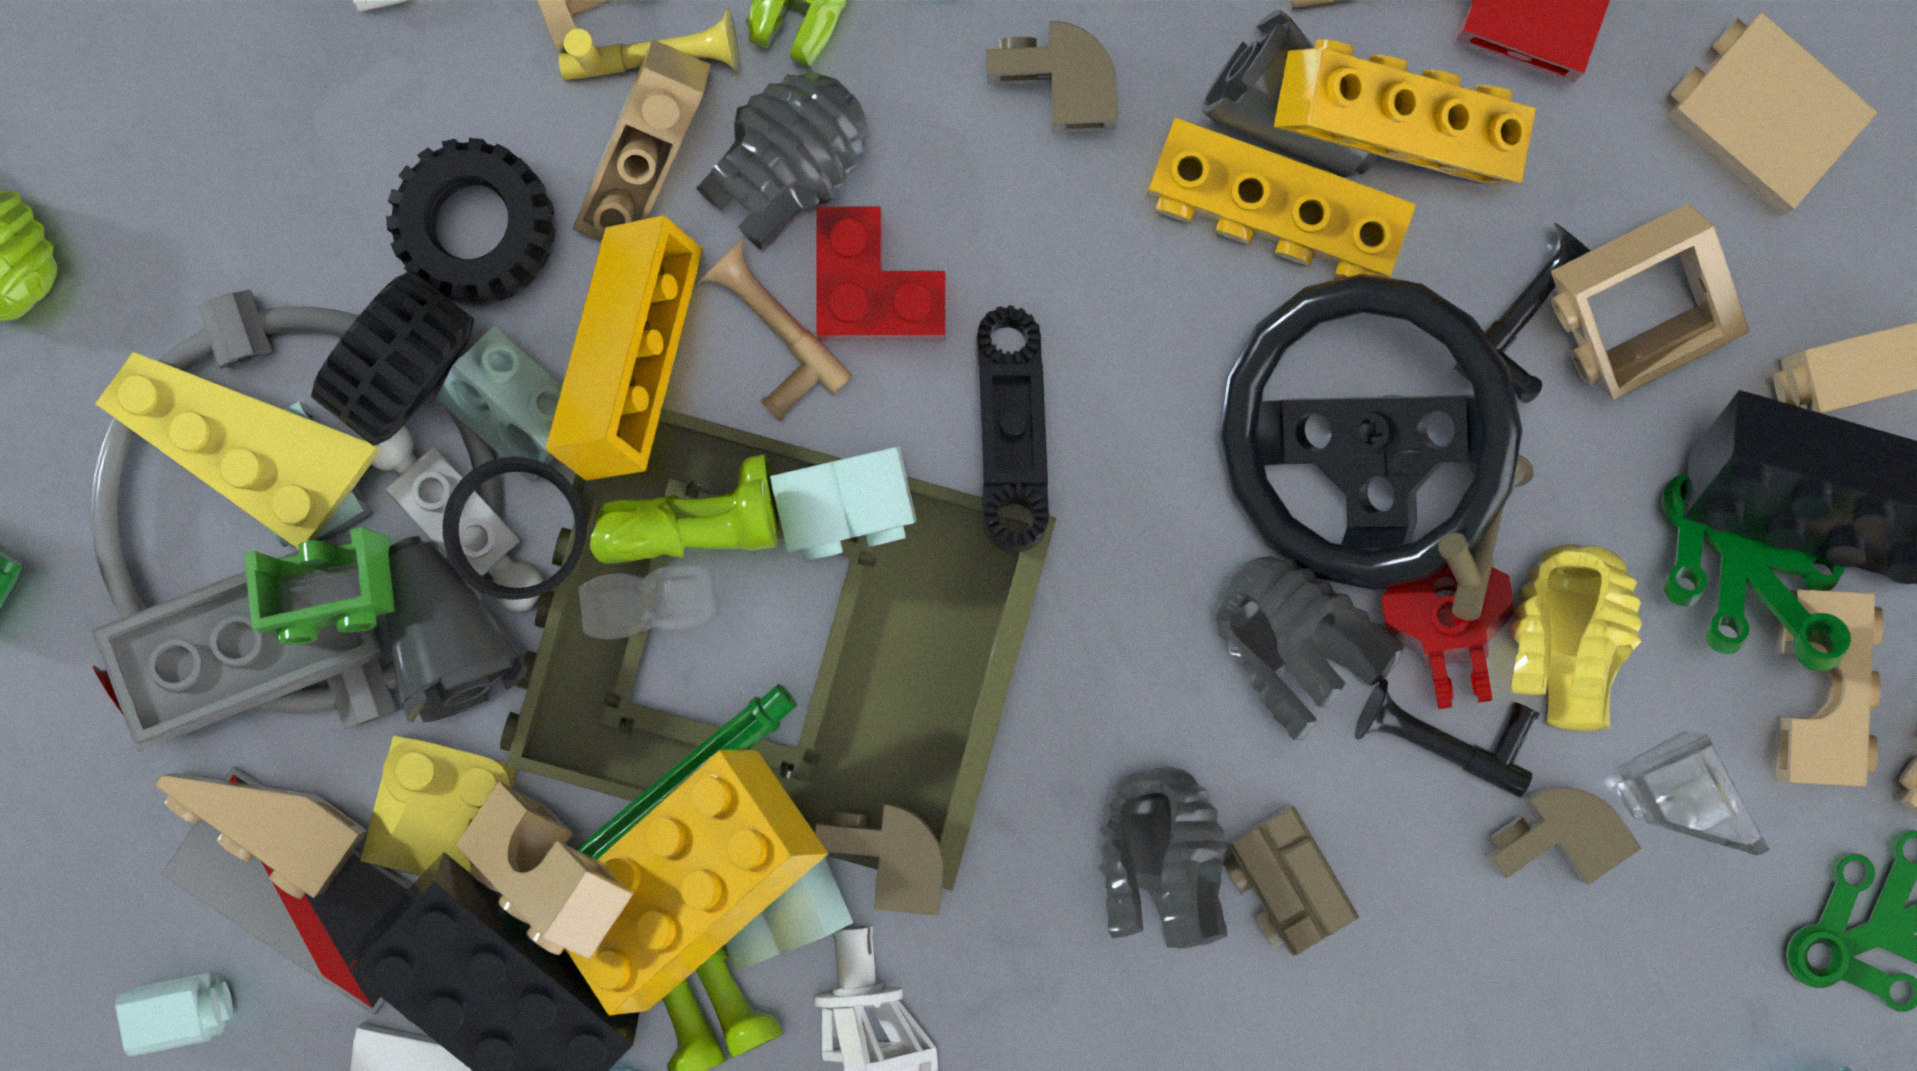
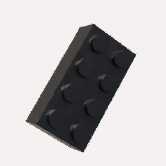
M1738 390L1689 454L1683 518L1706 524L1709 528L1718 532H1734L1766 541L1769 545L1778 549H1794L1822 557L1838 566L1857 567L1882 574L1897 583L1917 584V441Z
M445 852L434 861L360 940L349 972L472 1071H609L634 1045L640 1012L608 1015L570 955L564 950L560 955H556L534 942L527 935L531 925L517 919L504 910L498 903L499 896L474 878L471 873Z

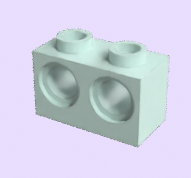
M493 326L453 364L436 399L502 457H526L541 461L547 465L556 458L546 451L545 448L562 385L500 330ZM520 472L531 482L538 477L535 474Z

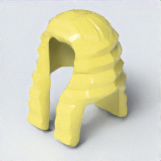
M1579 544L1555 546L1542 553L1537 565L1527 571L1529 582L1518 590L1521 603L1514 609L1515 621L1509 627L1514 640L1519 643L1512 678V693L1546 695L1548 685L1546 725L1560 729L1585 731L1610 729L1611 686L1623 663L1642 642L1638 634L1642 625L1638 615L1641 601L1634 593L1637 581L1628 574L1624 561L1616 553L1603 547L1593 545L1581 546Z

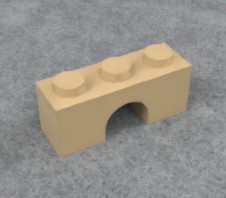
M1789 590L1811 615L1815 613H1828L1842 620L1849 629L1851 644L1841 662L1833 669L1827 670L1831 681V692L1825 706L1816 714L1805 718L1779 717L1776 781L1867 787V773L1875 772L1878 761V742L1875 735H1869L1870 709L1878 708L1881 695L1880 674L1878 671H1872L1873 645H1880L1884 629L1882 608L1875 607V593ZM1783 625L1782 654H1795L1793 650L1794 637ZM1810 642L1814 649L1827 653L1821 644Z
M498 782L456 844L474 864L470 870L471 875L488 888L502 894L498 901L499 905L517 919L531 925L527 935L538 945L556 955H560L563 949L566 948L590 959L633 893L604 863L566 845L573 832L544 803Z

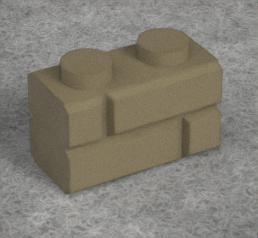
M1294 805L1284 806L1224 842L1231 856L1225 859L1223 866L1240 894L1249 889L1253 890L1264 909L1254 918L1273 950L1284 944L1292 956L1298 955L1359 918L1357 911Z

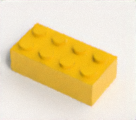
M719 750L597 859L604 863L633 895L590 959L568 949L566 951L608 1015L649 1011L829 853L758 750Z

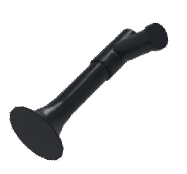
M1554 223L1557 230V243L1550 259L1499 320H1495L1484 332L1508 366L1514 392L1523 403H1529L1534 400L1540 393L1543 383L1538 377L1529 374L1507 356L1505 351L1517 339L1516 335L1557 289L1551 271L1591 251L1557 223ZM1457 364L1454 367V369L1460 375H1462L1467 381H1469V379L1466 377L1460 366Z
M1383 679L1375 687L1359 717L1355 729V738L1357 740L1367 733H1389L1412 742L1462 767L1464 771L1520 798L1527 791L1532 779V772L1514 763L1534 720L1538 719L1540 713L1525 705L1514 702L1511 707L1513 709L1492 753L1478 745L1472 746L1401 709L1391 699L1387 691L1388 681L1386 679Z

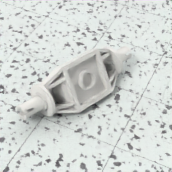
M873 926L845 927L832 933L835 941L838 986L832 988L833 992L814 996L815 1007L822 1008L823 1061L843 1062L844 1071H938L936 1046L899 1001L903 999L902 988L883 987V983H876L872 941ZM864 1008L872 1009L890 1041L877 1042Z

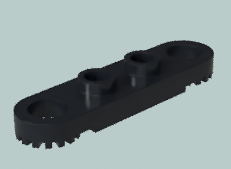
M1008 305V308L996 307V310L986 313V316L979 324L976 336L982 518L985 534L995 546L1009 552H1023L1035 547L1042 540L1049 520L1044 382L1039 324L1034 321L1035 318L1032 314L1028 315L1023 308L1020 307L1019 310L1011 305ZM1011 327L1018 330L1024 336L1026 344L1019 352L1017 350L1010 354L1007 351L1005 354L1002 353L1003 350H997L995 344L992 345V338L990 336L999 328ZM1010 504L1022 505L1031 512L1034 523L1028 527L1027 531L1022 530L1021 533H1018V531L1014 530L1013 533L1010 532L1009 528L1004 529V525L999 523L998 512L1004 506Z

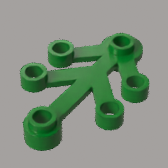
M1688 472L1674 477L1667 484L1661 498L1662 510L1666 518L1678 528L1675 565L1664 583L1667 597L1673 603L1680 606H1691L1700 600L1708 583L1707 575L1700 567L1705 536L1721 554L1717 613L1713 616L1706 630V640L1710 647L1722 654H1732L1743 646L1750 631L1749 623L1744 617L1747 583L1794 637L1793 650L1798 661L1804 667L1814 671H1825L1836 667L1851 644V635L1848 627L1838 617L1828 613H1815L1811 615L1772 571L1800 575L1809 588L1818 591H1829L1837 585L1844 573L1845 567L1835 565L1828 559L1794 549H1778L1767 542L1742 538L1738 533L1718 532L1712 530L1706 524L1683 518ZM1813 564L1825 565L1830 569L1832 575L1820 574L1816 571ZM1686 578L1694 584L1695 589L1687 590L1682 588L1676 579ZM1723 625L1732 628L1736 632L1737 637L1729 638L1724 636L1719 631L1718 626ZM1810 642L1821 644L1827 653L1814 649Z
M1905 830L1893 839L1891 853L1895 861L1868 922L1846 931L1845 928L1858 894L1868 889L1873 883L1875 868L1867 857L1856 853H1846L1836 859L1832 867L1835 885L1819 922L1800 928L1794 933L1787 945V965L1797 980L1815 988L1830 987L1838 981L1844 980L1878 995L1883 1004L1893 1010L1907 1012L1917 1006L1916 978L1903 972L1886 974L1854 958V956L1881 947L1917 963V935L1913 934L1917 932V903L1905 907L1917 879V860L1910 862L1903 855L1905 842L1910 838H1917V831ZM1858 861L1863 867L1864 874L1858 883L1850 885L1844 879V868L1849 862ZM1822 943L1828 952L1827 960L1823 965L1813 967L1807 959L1808 950L1814 944ZM1905 980L1909 984L1910 995L1906 1001L1895 1003L1890 996V989L1896 981Z

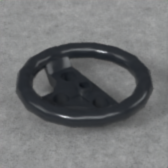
M1361 273L1305 287L1256 324L1227 374L1218 437L1231 494L1265 545L1286 559H1294L1301 569H1311L1317 579L1377 590L1431 579L1447 568L1449 565L1446 559L1441 556L1438 544L1449 533L1462 534L1468 542L1469 551L1482 542L1513 491L1523 428L1510 370L1474 317L1422 283ZM1362 313L1409 321L1444 344L1471 382L1474 395H1386L1381 397L1294 398L1262 401L1264 387L1287 348L1321 323ZM1436 410L1446 413L1452 419L1455 426L1453 440L1446 447L1433 443L1427 434V421ZM1313 413L1323 415L1331 426V439L1323 449L1313 446L1305 434L1306 421ZM1376 421L1380 423L1383 433H1377ZM1444 462L1477 463L1475 479L1453 515L1416 542L1410 543L1417 523L1416 492ZM1315 464L1346 495L1347 529L1341 544L1329 542L1292 516L1267 479L1265 466ZM1375 476L1386 478L1394 488L1395 500L1388 511L1376 509L1369 501L1368 486Z

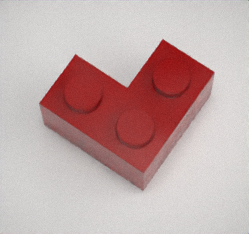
M816 206V335L818 340L946 341L945 271H882L881 206Z

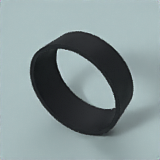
M526 457L498 458L473 469L454 488L444 511L442 523L443 541L453 567L472 587L482 593L500 599H528L555 588L576 566L585 544V512L574 487L553 467ZM509 472L531 473L550 481L566 497L575 519V540L567 561L552 577L529 587H505L487 580L468 562L460 543V517L470 495L490 478Z

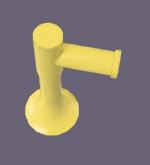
M725 8L723 18L716 25L702 32L656 40L697 59L708 58L723 61L731 65L736 74L739 73L738 41L729 8ZM581 28L573 29L564 38V48L567 52L559 53V67L562 79L564 81L627 72V69L638 68L644 59L651 41L596 47L591 35L586 30Z

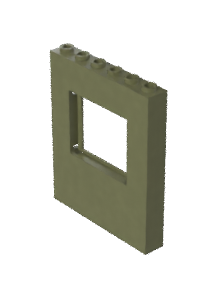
M662 408L646 471L587 481L576 473L572 486L576 490L585 512V544L582 554L571 573L556 586L555 591L549 590L541 596L535 617V626L544 628L538 652L528 650L524 657L527 673L517 683L518 688L527 690L520 714L510 712L504 726L500 749L509 751L505 766L634 801L721 728L628 702L669 556L661 555L656 558H646L617 564H604L596 559L590 548V540L595 527L596 514L602 504L622 499H653L676 495L679 498L685 499L720 496L734 491L738 485L741 465L745 458L766 454L773 475L843 458ZM907 477L917 522L903 526L906 538L869 547L866 535L840 540L843 553L838 555L851 559L798 748L761 739L749 750H758L814 833L818 821H831V811L869 814V826L882 827L885 802L901 805L918 814L933 830L941 847L943 855L942 888L953 891L1056 518L1049 516L1044 537L1035 547L1023 552L1005 551L995 546L985 534L982 518V497ZM1011 505L1004 506L997 514L1000 519L999 523L1004 525V529L1009 528L1010 532L1013 533L1014 530L1018 531V533H1021L1022 530L1027 531L1028 527L1034 523L1033 516L1029 510ZM779 518V531H776L777 538L784 539ZM575 520L572 530L562 527L552 558L553 565L562 567L572 551L575 540ZM828 852L829 854L826 855L878 870L879 857Z

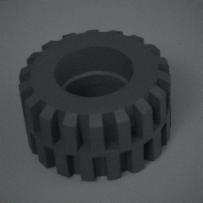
M469 138V142L459 143L456 139L442 141L443 148L432 151L428 147L417 154L420 161L412 169L406 165L398 175L403 180L398 191L391 189L388 202L393 206L392 216H386L387 230L393 236L394 242L390 244L395 256L403 262L404 269L407 272L414 271L451 301L457 303L465 301L473 305L488 304L487 300L498 298L502 301L514 296L512 293L514 289L520 285L526 288L535 279L532 274L539 265L544 267L550 256L546 252L549 241L554 242L555 227L552 225L551 220L554 210L552 202L544 190L546 189L545 186L521 158H518L508 148L497 143L494 146L478 138ZM469 186L487 187L502 198L508 211V223L503 238L493 250L478 258L461 259L451 255L442 247L436 234V220L441 206L450 195L462 188Z
M408 271L388 283L346 331L320 368L314 380L311 398L371 445L381 444L392 438L406 424L440 383L468 343L475 319L414 271Z

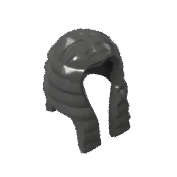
M815 72L803 75L787 74L782 83H769L763 93L751 96L747 105L737 108L734 121V144L696 189L709 203L719 210L734 197L743 207L752 211L738 228L760 250L763 249L798 211L806 207L829 203L834 191L844 185L846 174L853 172L856 168V156L866 149L864 136L867 131L864 111L859 101L839 80Z
M1266 556L1244 563L1226 582L1214 606L1219 636L1228 642L1229 653L1241 660L1243 670L1252 675V688L1261 693L1262 704L1272 712L1273 718L1287 729L1289 736L1293 740L1303 741L1316 724L1317 719L1296 694L1281 680L1284 675L1290 673L1294 676L1302 689L1312 697L1316 705L1325 708L1336 699L1345 685L1343 679L1326 659L1349 668L1365 683L1372 686L1386 678L1399 661L1404 650L1400 640L1390 635L1384 625L1372 623L1365 610L1354 607L1352 600L1347 594L1335 593L1330 582L1317 581L1316 575L1311 569H1300L1294 559L1280 560L1273 556Z
M1166 766L1156 767L1151 770L1143 769L1121 778L1112 787L1111 799L1103 808V813L1107 819L1099 829L1105 839L1100 847L1103 862L1099 866V871L1106 878L1108 932L1112 938L1144 932L1139 888L1147 891L1155 902L1161 916L1167 948L1194 947L1210 944L1228 937L1222 906L1218 898L1221 870L1227 855V848L1222 842L1224 830L1217 822V809L1208 802L1209 790L1199 786L1194 777L1182 769Z

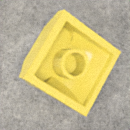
M393 736L389 753L383 765V775L360 861L421 876L445 852L470 873L474 864L456 844L498 782L511 788L514 787L518 769L505 766L506 763L485 756L426 741Z

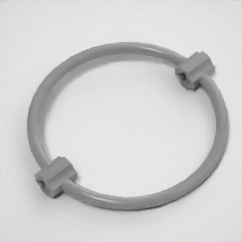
M250 289L232 292L211 299L209 302L198 306L205 328L180 342L158 361L186 371L197 361L214 352L219 368L240 365L272 352L267 334L315 332L343 337L359 315L311 306H284L258 310ZM449 371L446 373V375L443 377L440 383L433 390V393L436 396L438 395ZM447 409L462 436L472 469L496 459L494 449ZM113 418L102 443L95 468L91 495V527L94 549L103 581L112 602L121 617L124 618L147 608L135 590L127 571L120 546L117 525V496L120 474L135 432ZM497 475L482 483L476 489V493L503 521V494L500 475ZM487 572L483 577L490 581L491 575ZM469 584L471 589L474 591V593L481 601L484 593L475 589ZM378 658L327 678L329 685L302 688L251 709L278 713H316L338 710L344 729L370 722L397 712L391 690L398 687L394 660L382 666Z

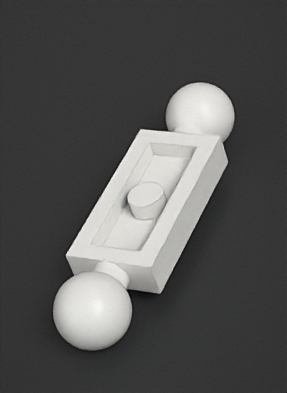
M403 426L392 438L377 445L380 450L371 465L383 471L393 470L399 476L398 479L385 489L386 492L431 541L437 542L447 555L442 533L444 511L451 493L463 478L434 447L418 460L412 453L414 446L411 433ZM474 491L465 503L459 523L460 543L471 566L482 576L488 572L494 578L493 583L505 587L522 588L543 582V577L535 566L524 561L513 562L507 556L521 540ZM542 594L521 600L496 598V600L507 610L524 612L535 607L539 603Z

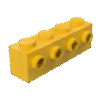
M1318 39L1315 41L1313 49L1288 51L1274 122L1275 128L1482 184L1522 183L1536 108L1513 102V91L1490 85H1476L1475 90L1460 87V76L1443 71L1423 70L1422 76L1407 72V61L1391 56L1370 55L1369 61L1353 56L1354 47L1352 45L1333 40Z
M1174 117L1146 197L1158 201L1155 210L1161 214L1184 222H1191L1193 214L1218 222L1215 232L1232 240L1251 244L1253 236H1257L1278 245L1275 254L1293 262L1310 266L1315 257L1337 265L1335 275L1340 278L1361 273L1389 278L1416 204L1176 117Z
M665 215L605 227L545 448L546 451L586 481L646 471L703 248Z

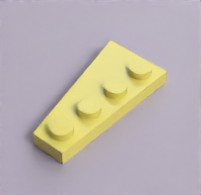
M132 352L95 402L101 409L298 550V544L317 539L380 450L377 445L373 446L359 438L136 352Z

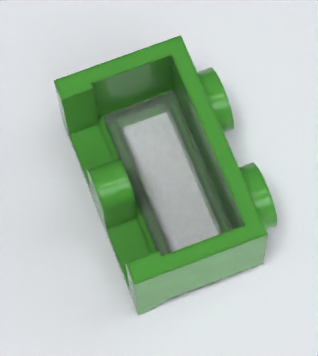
M360 527L350 530L352 540L350 544L336 546L321 540L305 541L298 544L299 555L277 559L257 551L244 553L252 630L277 637L278 643L281 645H300L316 641L318 639L317 629L337 625L339 632L350 633L366 631L377 627L376 616L395 612L388 556L391 543L390 538Z

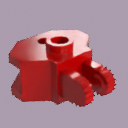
M1449 566L1431 579L1392 586L1381 597L1387 631L1390 635L1398 638L1404 646L1423 655L1425 668H1431L1438 710L1453 707V686L1451 678L1447 676L1445 664L1470 660L1472 668L1470 675L1473 694L1477 696L1478 703L1493 701L1486 657H1489L1488 642L1514 615V600L1509 575L1494 567L1491 570L1481 616L1476 620H1463L1452 613L1458 583ZM1442 590H1450L1454 592L1453 595H1448L1444 597H1439L1438 595H1436L1438 592Z

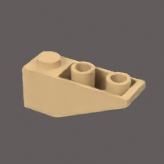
M651 40L580 208L573 230L602 241L605 227L648 218L704 94L711 64L656 40Z
M178 773L162 775L155 785L168 795L164 805L173 813L193 825H196L200 819L207 822L221 832L216 841L224 849L246 862H249L252 856H255L274 870L269 879L279 888L298 899H301L305 893L313 898L323 895L368 832L316 794Z

